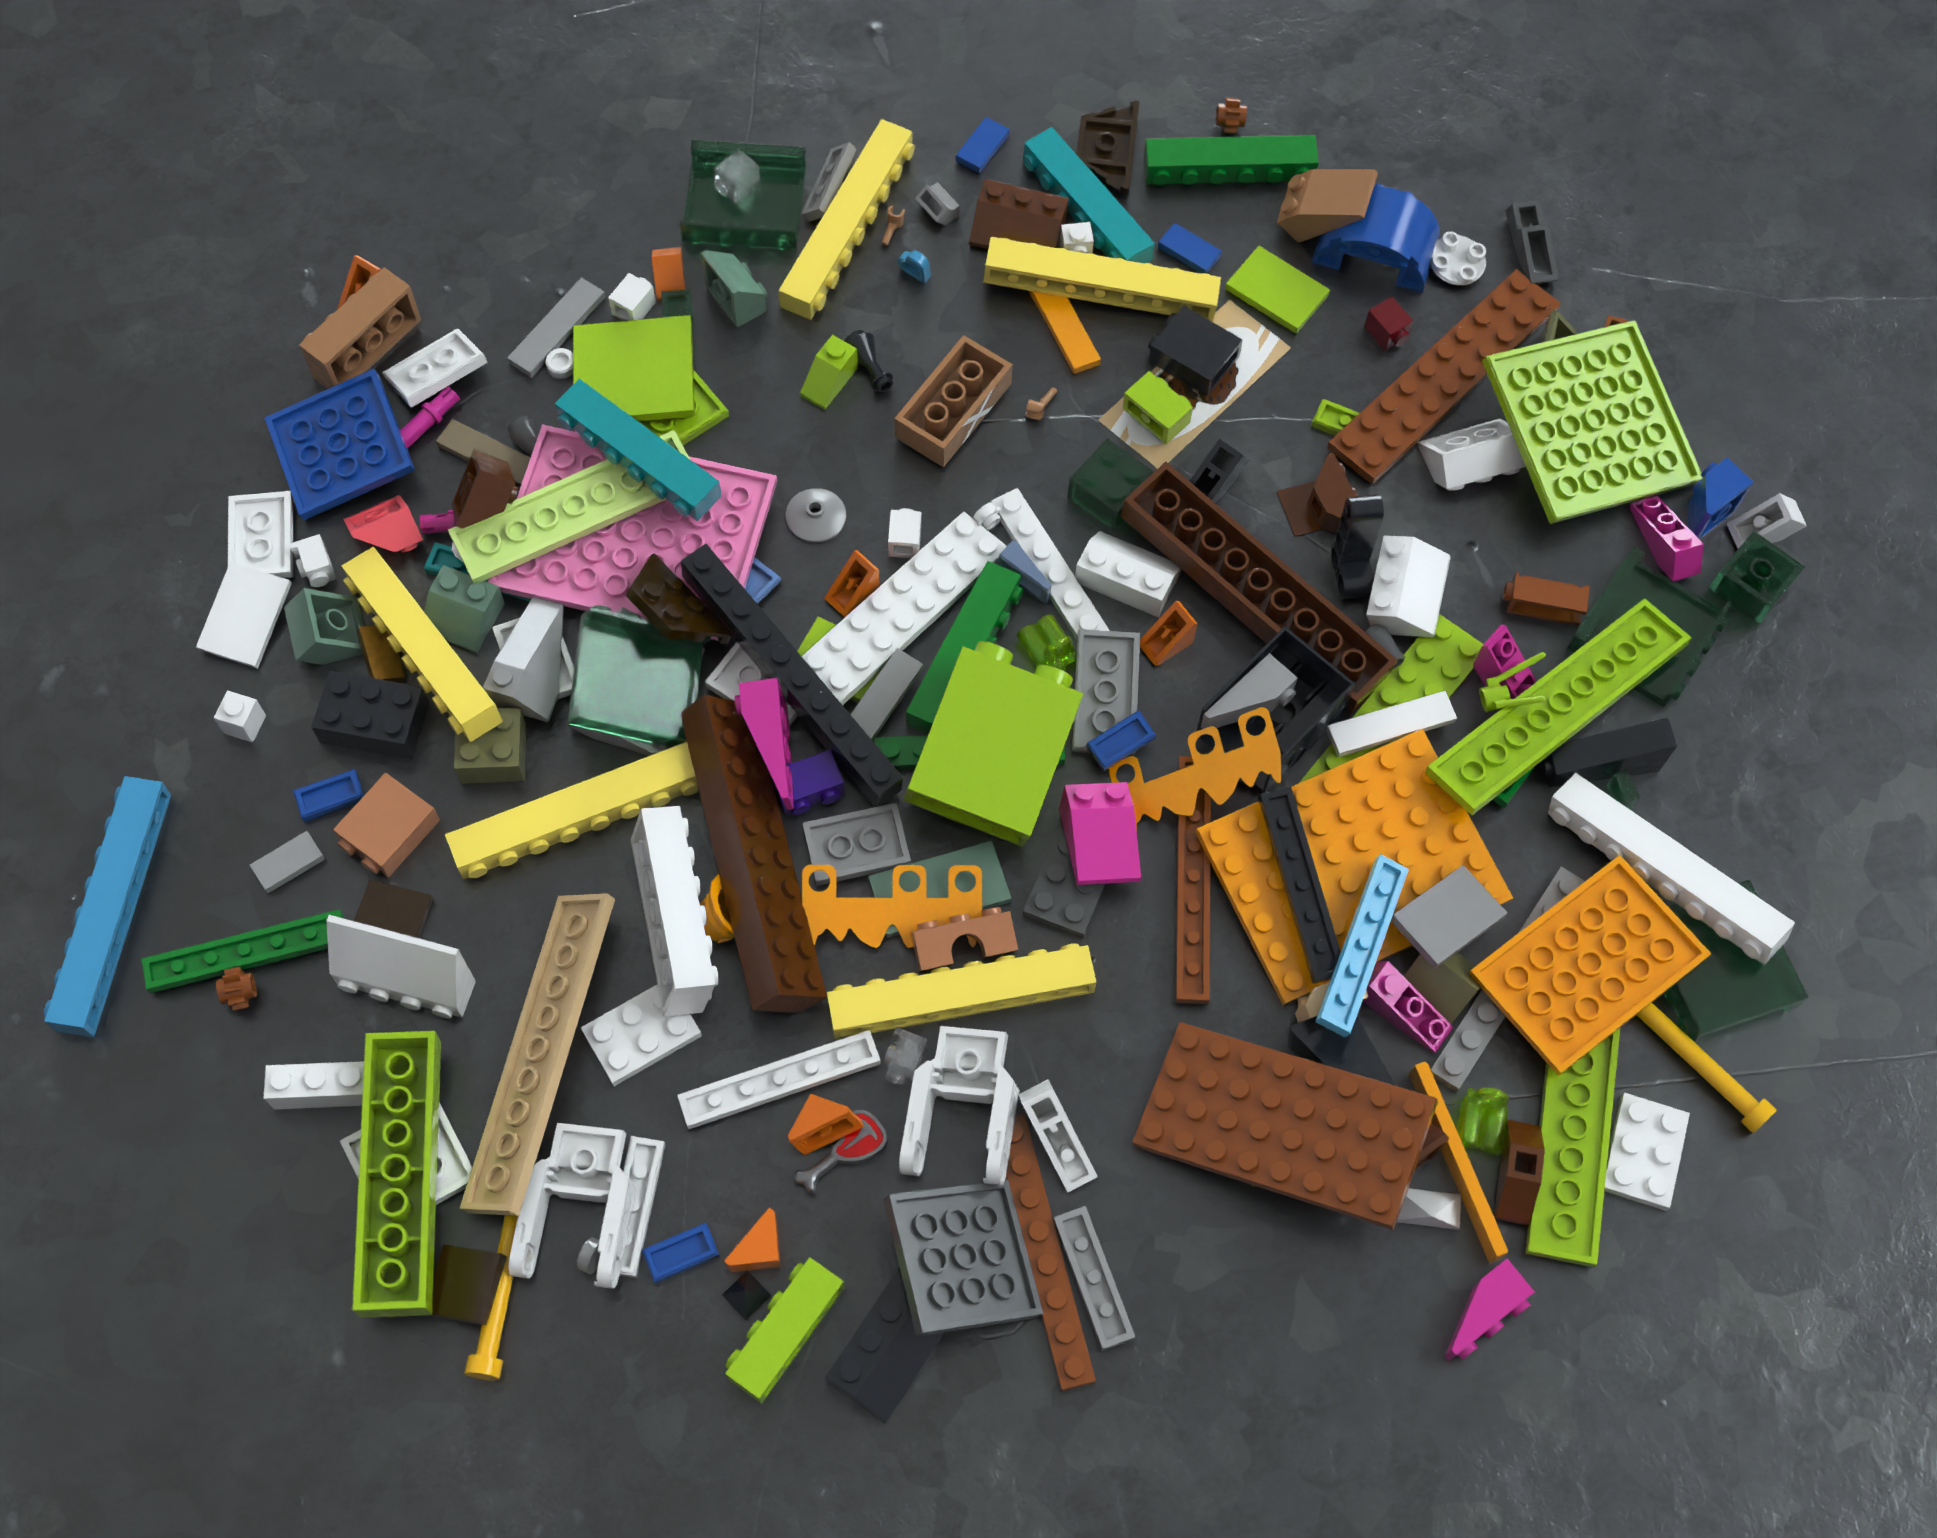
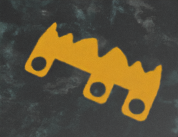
M1260 707L1239 717L1238 725L1244 743L1243 747L1224 753L1218 729L1214 726L1204 728L1190 734L1188 737V745L1194 765L1146 783L1143 780L1139 761L1134 756L1124 758L1110 767L1109 775L1112 783H1120L1116 778V772L1121 765L1130 764L1135 770V777L1128 783L1134 806L1136 832L1137 823L1143 814L1159 821L1163 806L1175 814L1193 815L1197 793L1200 788L1204 789L1217 804L1221 805L1233 794L1239 778L1246 785L1252 787L1259 772L1263 771L1268 775L1271 774L1273 779L1280 783L1281 752L1268 709ZM1255 715L1263 717L1266 723L1265 730L1257 736L1250 735L1246 730L1248 719ZM1208 734L1214 738L1215 746L1209 754H1200L1196 750L1195 744L1201 735Z
M807 865L802 871V906L808 918L813 943L815 945L817 936L821 935L825 929H829L838 941H842L848 929L851 928L859 940L871 947L878 948L887 929L891 924H894L907 948L914 947L911 932L918 930L917 924L936 920L938 926L950 924L949 917L969 914L970 919L982 917V870L976 865L952 866L948 872V898H926V869L921 865H898L893 869L892 898H836V869L832 865ZM815 871H824L830 878L829 887L822 892L814 891L809 885V877ZM906 871H913L920 878V885L913 892H906L899 885V878ZM962 871L971 872L976 879L975 887L969 892H962L955 885V877ZM967 936L969 944L974 948L977 940Z

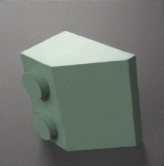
M708 250L701 253L706 288L737 328L767 311V292L760 282L756 283L753 280L752 274L744 262L740 263L734 254Z
M443 565L428 591L424 613L448 644L478 654L505 602L499 586L486 581L473 583L470 575Z
M303 588L284 606L296 661L324 665L363 655L357 634L359 627L364 626L360 605L357 600L358 597Z

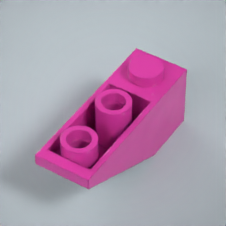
M1658 496L1630 503V510L1653 557L1665 574L1672 581L1701 574L1704 544Z
M1377 961L1375 963L1366 989L1368 998L1362 1001L1370 1009L1430 1052L1436 1053L1454 1027L1389 961Z
M1508 1259L1504 1260L1473 1286L1444 1355L1448 1361L1457 1354L1463 1360L1478 1348L1474 1342L1477 1338L1485 1334L1489 1339L1505 1326L1500 1321L1509 1313L1515 1318L1531 1305L1526 1299L1535 1291Z

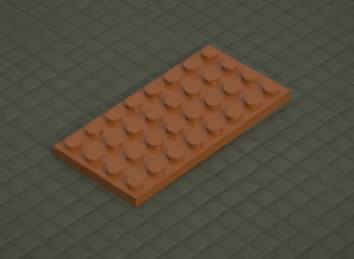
M1179 1022L1132 1143L1134 1147L1394 1230L1438 1101L1437 1098Z

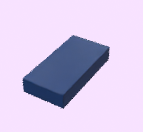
M985 117L956 154V162L980 174L1009 137L1010 129Z
M1176 223L1170 227L1158 242L1159 249L1200 274H1207L1222 255L1220 249Z
M1138 710L1087 742L1086 748L1104 772L1156 739L1157 735Z
M355 769L293 790L301 818L304 822L355 805L364 796Z
M707 1223L642 1249L655 1284L720 1257Z

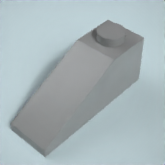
M1269 653L1204 713L1201 728L1204 729L1210 726L1218 728L1238 722L1242 714L1260 707H1264L1269 712H1272L1279 704L1285 706L1296 694L1294 687L1298 678Z

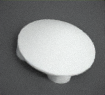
M1452 231L1447 232L1442 238L1437 240L1430 266L1434 273L1443 281L1453 285H1468L1477 281L1485 270L1486 248L1481 243H1476L1465 236L1458 235Z

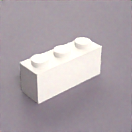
M364 1061L266 1065L264 1100L274 1110L362 1106Z

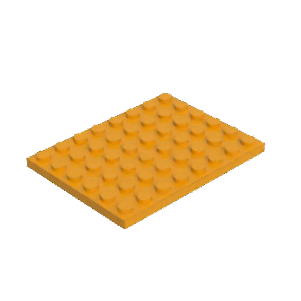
M1423 729L1292 786L1340 951L1343 948L1374 860L1380 854L1409 869L1393 915L1462 865L1470 871L1500 905L1513 899L1468 812L1425 773L1427 766L1434 762L1438 756ZM1259 801L1197 828L1195 833L1282 1005L1284 1006L1301 996L1311 993L1315 987L1329 983L1330 980L1312 983ZM1390 921L1377 961H1382L1413 946L1392 921Z

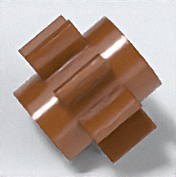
M1226 97L1225 104L1217 105L1216 126H1222L1223 133L1237 134V127H1245L1247 106L1240 105L1239 98Z
M241 967L224 970L225 975L223 979L216 981L217 995L220 1003H228L232 1010L249 1007L248 1001H250V998L257 996L253 974H245Z

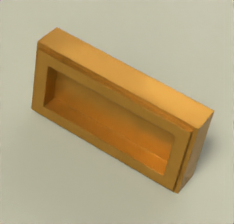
M375 625L360 626L357 634L370 678L403 683L405 674L399 653L396 654L386 638L390 636L387 631L381 634Z

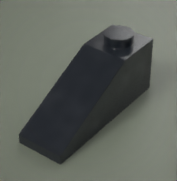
M1218 439L1190 479V482L1216 504L1234 484L1250 460L1221 439Z

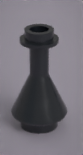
M857 330L849 334L844 341L857 348L858 364L866 367L874 379L871 384L873 390H877L879 393L889 390L893 386V376L889 372L883 373L876 362L874 335L865 333L863 330Z

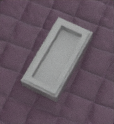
M305 831L251 863L250 867L265 891L269 894L324 861L325 858L308 831Z

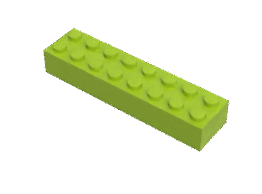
M436 1031L366 1033L353 1291V1311L360 1318L432 1315L441 1041Z

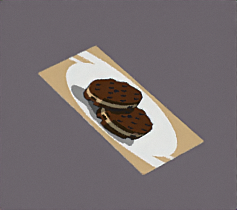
M1231 300L1227 301L1215 312L1213 323L1243 339L1240 357L1208 396H1205L1159 367H1155L1151 371L1156 377L1164 379L1169 388L1175 393L1188 399L1193 407L1189 425L1169 443L1164 444L1122 409L1124 397L1099 419V422L1157 469L1165 461L1169 463L1291 349L1289 345Z

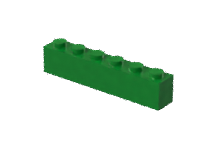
M1316 135L1146 139L1144 149L1146 184L1157 185L1182 183L1220 184L1229 182L1276 183L1279 181H1290L1297 174L1317 169L1319 164Z
M990 561L986 562L906 711L907 726L928 735L962 647L975 650L977 643L980 641L997 643L995 636L999 629L1004 630L1010 619L1011 613H1009L1012 604L1017 605L1022 597L1024 588L1021 587L1020 574Z

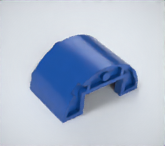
M1376 183L1364 219L1321 234L1311 263L1339 270L1343 255L1348 254L1399 268L1395 286L1423 293L1431 267L1435 244L1439 239V224L1432 211L1415 198L1411 192L1396 190Z

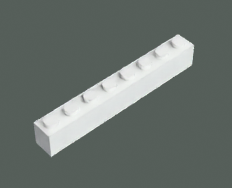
M1577 773L1552 796L1548 814L1556 823L1572 830L1582 841L1592 844L1605 853L1606 857L1611 861L1621 855L1646 883L1658 890L1665 899L1674 901L1684 908L1691 917L1701 920L1714 929L1720 937L1728 939L1740 947L1750 958L1757 959L1765 965L1788 940L1795 925L1794 921Z

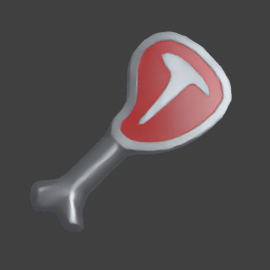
M865 1110L854 1111L862 1120L864 1127L840 1138L830 1153L812 1168L796 1170L794 1182L804 1185L807 1193L815 1194L819 1178L837 1164L855 1165L864 1163L883 1152L887 1146L888 1136L884 1127L875 1116Z

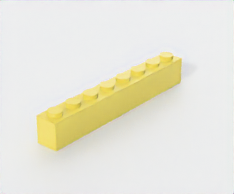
M881 119L778 290L780 308L812 320L816 311L822 310L826 302V294L830 288L834 289L837 285L839 272L842 267L848 266L852 257V250L855 245L859 246L865 235V228L868 223L872 224L874 222L878 206L881 202L884 203L887 200L893 181L897 182L899 180L904 162L906 160L909 161L913 156L915 145L912 144L911 130Z
M995 237L990 238L983 283L1165 315L1177 314L1184 305L1212 322L1217 308L1221 277L1211 276L1206 273L1188 272L1178 268L1171 269L1154 266L1149 263H1137L1121 258H1109L1093 253H1080L1064 248H1052L1036 243H1024Z
M374 546L341 565L347 576L343 579V582L352 595L358 593L360 597L357 600L365 613L368 615L372 612L375 615L372 618L375 626L381 634L387 631L390 636L386 639L396 654L402 651L404 656L401 659L410 673L418 672L420 676L416 677L420 686L426 694L431 691L435 695L432 697L434 704L441 714L448 712L450 717L447 720L457 735L463 732L467 739L472 742L503 722L495 703Z
M687 742L445 834L463 880L481 877L487 873V870L497 866L512 865L518 861V858L528 854L536 855L543 853L549 846L559 842L567 843L574 841L582 833L590 830H602L608 827L611 822L621 818H633L643 808L661 807L668 804L675 797L681 795L689 796L697 793L699 789Z
M1068 944L1061 947L1058 951L1047 952V950L1040 949L1030 952L1028 956L1015 958L1013 955H1006L997 958L996 962L983 964L981 961H973L963 965V968L952 970L949 967H940L925 975L918 976L917 973H906L899 976L897 980L886 982L885 979H873L866 982L864 986L840 985L833 988V991L827 992L834 1039L836 1040L867 1030L875 1033L1094 993L1097 982L1088 945Z

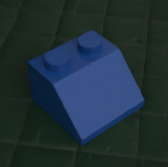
M1728 457L1718 465L1715 462L1711 463L1701 473L1703 479L1692 489L1694 494L1688 503V528L1699 540L1735 513L1754 483Z

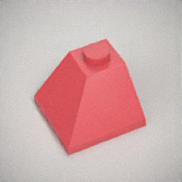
M400 495L343 519L353 538L392 552L399 550L402 553L408 552L418 546L417 542L423 540L407 504Z

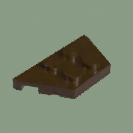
M1136 100L1131 101L1129 107L1116 110L1114 106L1098 113L1092 112L1081 115L1076 155L1102 184L1125 196H1129L1140 102Z
M655 553L651 554L630 586L626 597L667 639L681 640L685 638L691 641L703 642L704 638L709 636L717 637L720 643H728L733 633Z

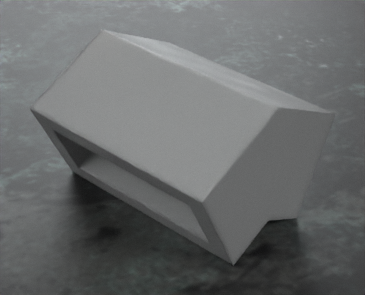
M938 182L932 186L926 185L915 198L933 219L940 224L946 225L959 217V204Z

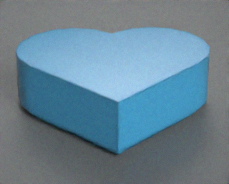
M905 251L898 258L900 268L922 283H926L931 277L929 261L919 251Z

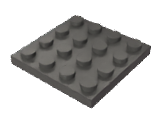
M1005 1180L1003 1185L980 1183L889 1194L883 1199L916 1337L1032 1319L1043 1314L1008 1180Z

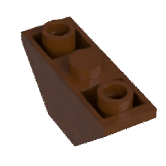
M1330 453L1326 457L1307 503L1319 527L1336 534L1346 499L1348 497H1357L1358 493L1348 482L1343 464L1338 462L1334 453Z
M1508 1119L1505 1121L1494 1213L1496 1220L1526 1226L1530 1224L1542 1181L1545 1148L1541 1126Z

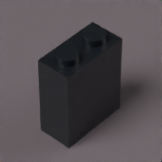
M1183 305L1177 314L1172 313L1169 316L1163 331L1160 334L1156 333L1150 340L1148 345L1150 349L1149 362L1208 396L1240 357L1243 339Z

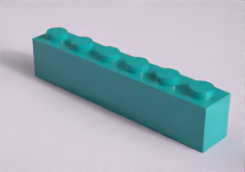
M1053 127L1024 142V155L1022 159L1025 167L1035 173L1045 190H1049L1053 195L1069 198L1067 211L1073 217L1075 223L1090 222L1094 241L1093 245L1097 249H1101L1109 258H1121L1126 261L1143 264L1152 261L1155 245L1153 240Z
M581 379L555 403L558 413L557 419L565 429L569 431L575 430L588 446L592 448L596 446L603 451L604 456L611 463L622 465L635 481L641 482L642 480L658 498H666L672 502L674 508L684 517L689 515L698 522L722 497L720 483L716 478Z

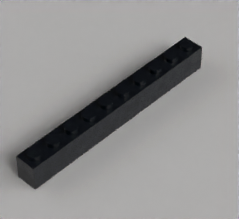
M704 544L682 559V577L710 611L733 633L732 637L766 678L778 679L787 703L827 750H831L834 759L874 807L881 806L902 790L903 776L711 548Z

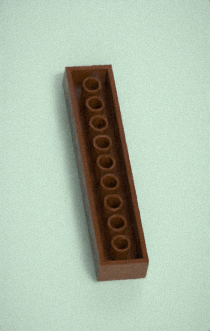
M1166 461L1124 500L1121 517L1264 642L1268 643L1285 626L1353 681L1356 685L1350 697L1349 706L1345 711L1349 716L1393 672L1398 662L1394 656Z
M704 695L680 712L752 1010L802 1013L826 999L827 994L808 918L802 906L800 887L771 776L743 715H738L736 712L735 701Z

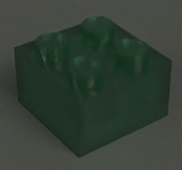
M1107 438L1069 478L1067 497L1115 531L1124 521L1121 517L1124 500L1154 471Z
M1753 531L1722 567L1708 589L1757 624H1760L1792 586L1805 566Z

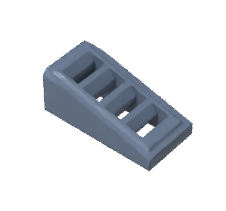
M1012 540L999 554V566L1020 574L1021 587L1046 604L1050 600L1051 584L1015 540Z

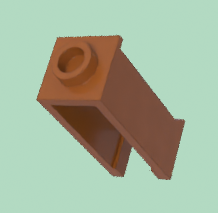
M1516 571L1512 581L1506 582L1504 587L1503 600L1507 601L1506 613L1579 626L1582 614L1586 615L1590 585L1578 587V585L1531 576L1523 575L1521 577L1519 572Z

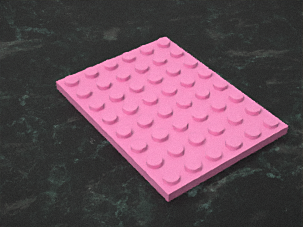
M542 424L516 499L603 462L607 458L604 456L603 451L596 446L594 448L588 446L582 440L579 433ZM689 457L692 462L719 481L722 497L698 522L689 515L684 517L674 508L672 502L664 500L488 579V582L499 586L500 591L507 594L530 599L532 597L562 603L565 607L611 616L621 607H624L647 619L626 597V594L651 554L655 553L700 599L682 577L681 560L704 544H707L745 589L777 485V476ZM706 636V637H705V638H708V639H713V640L719 641L717 637H709V636Z

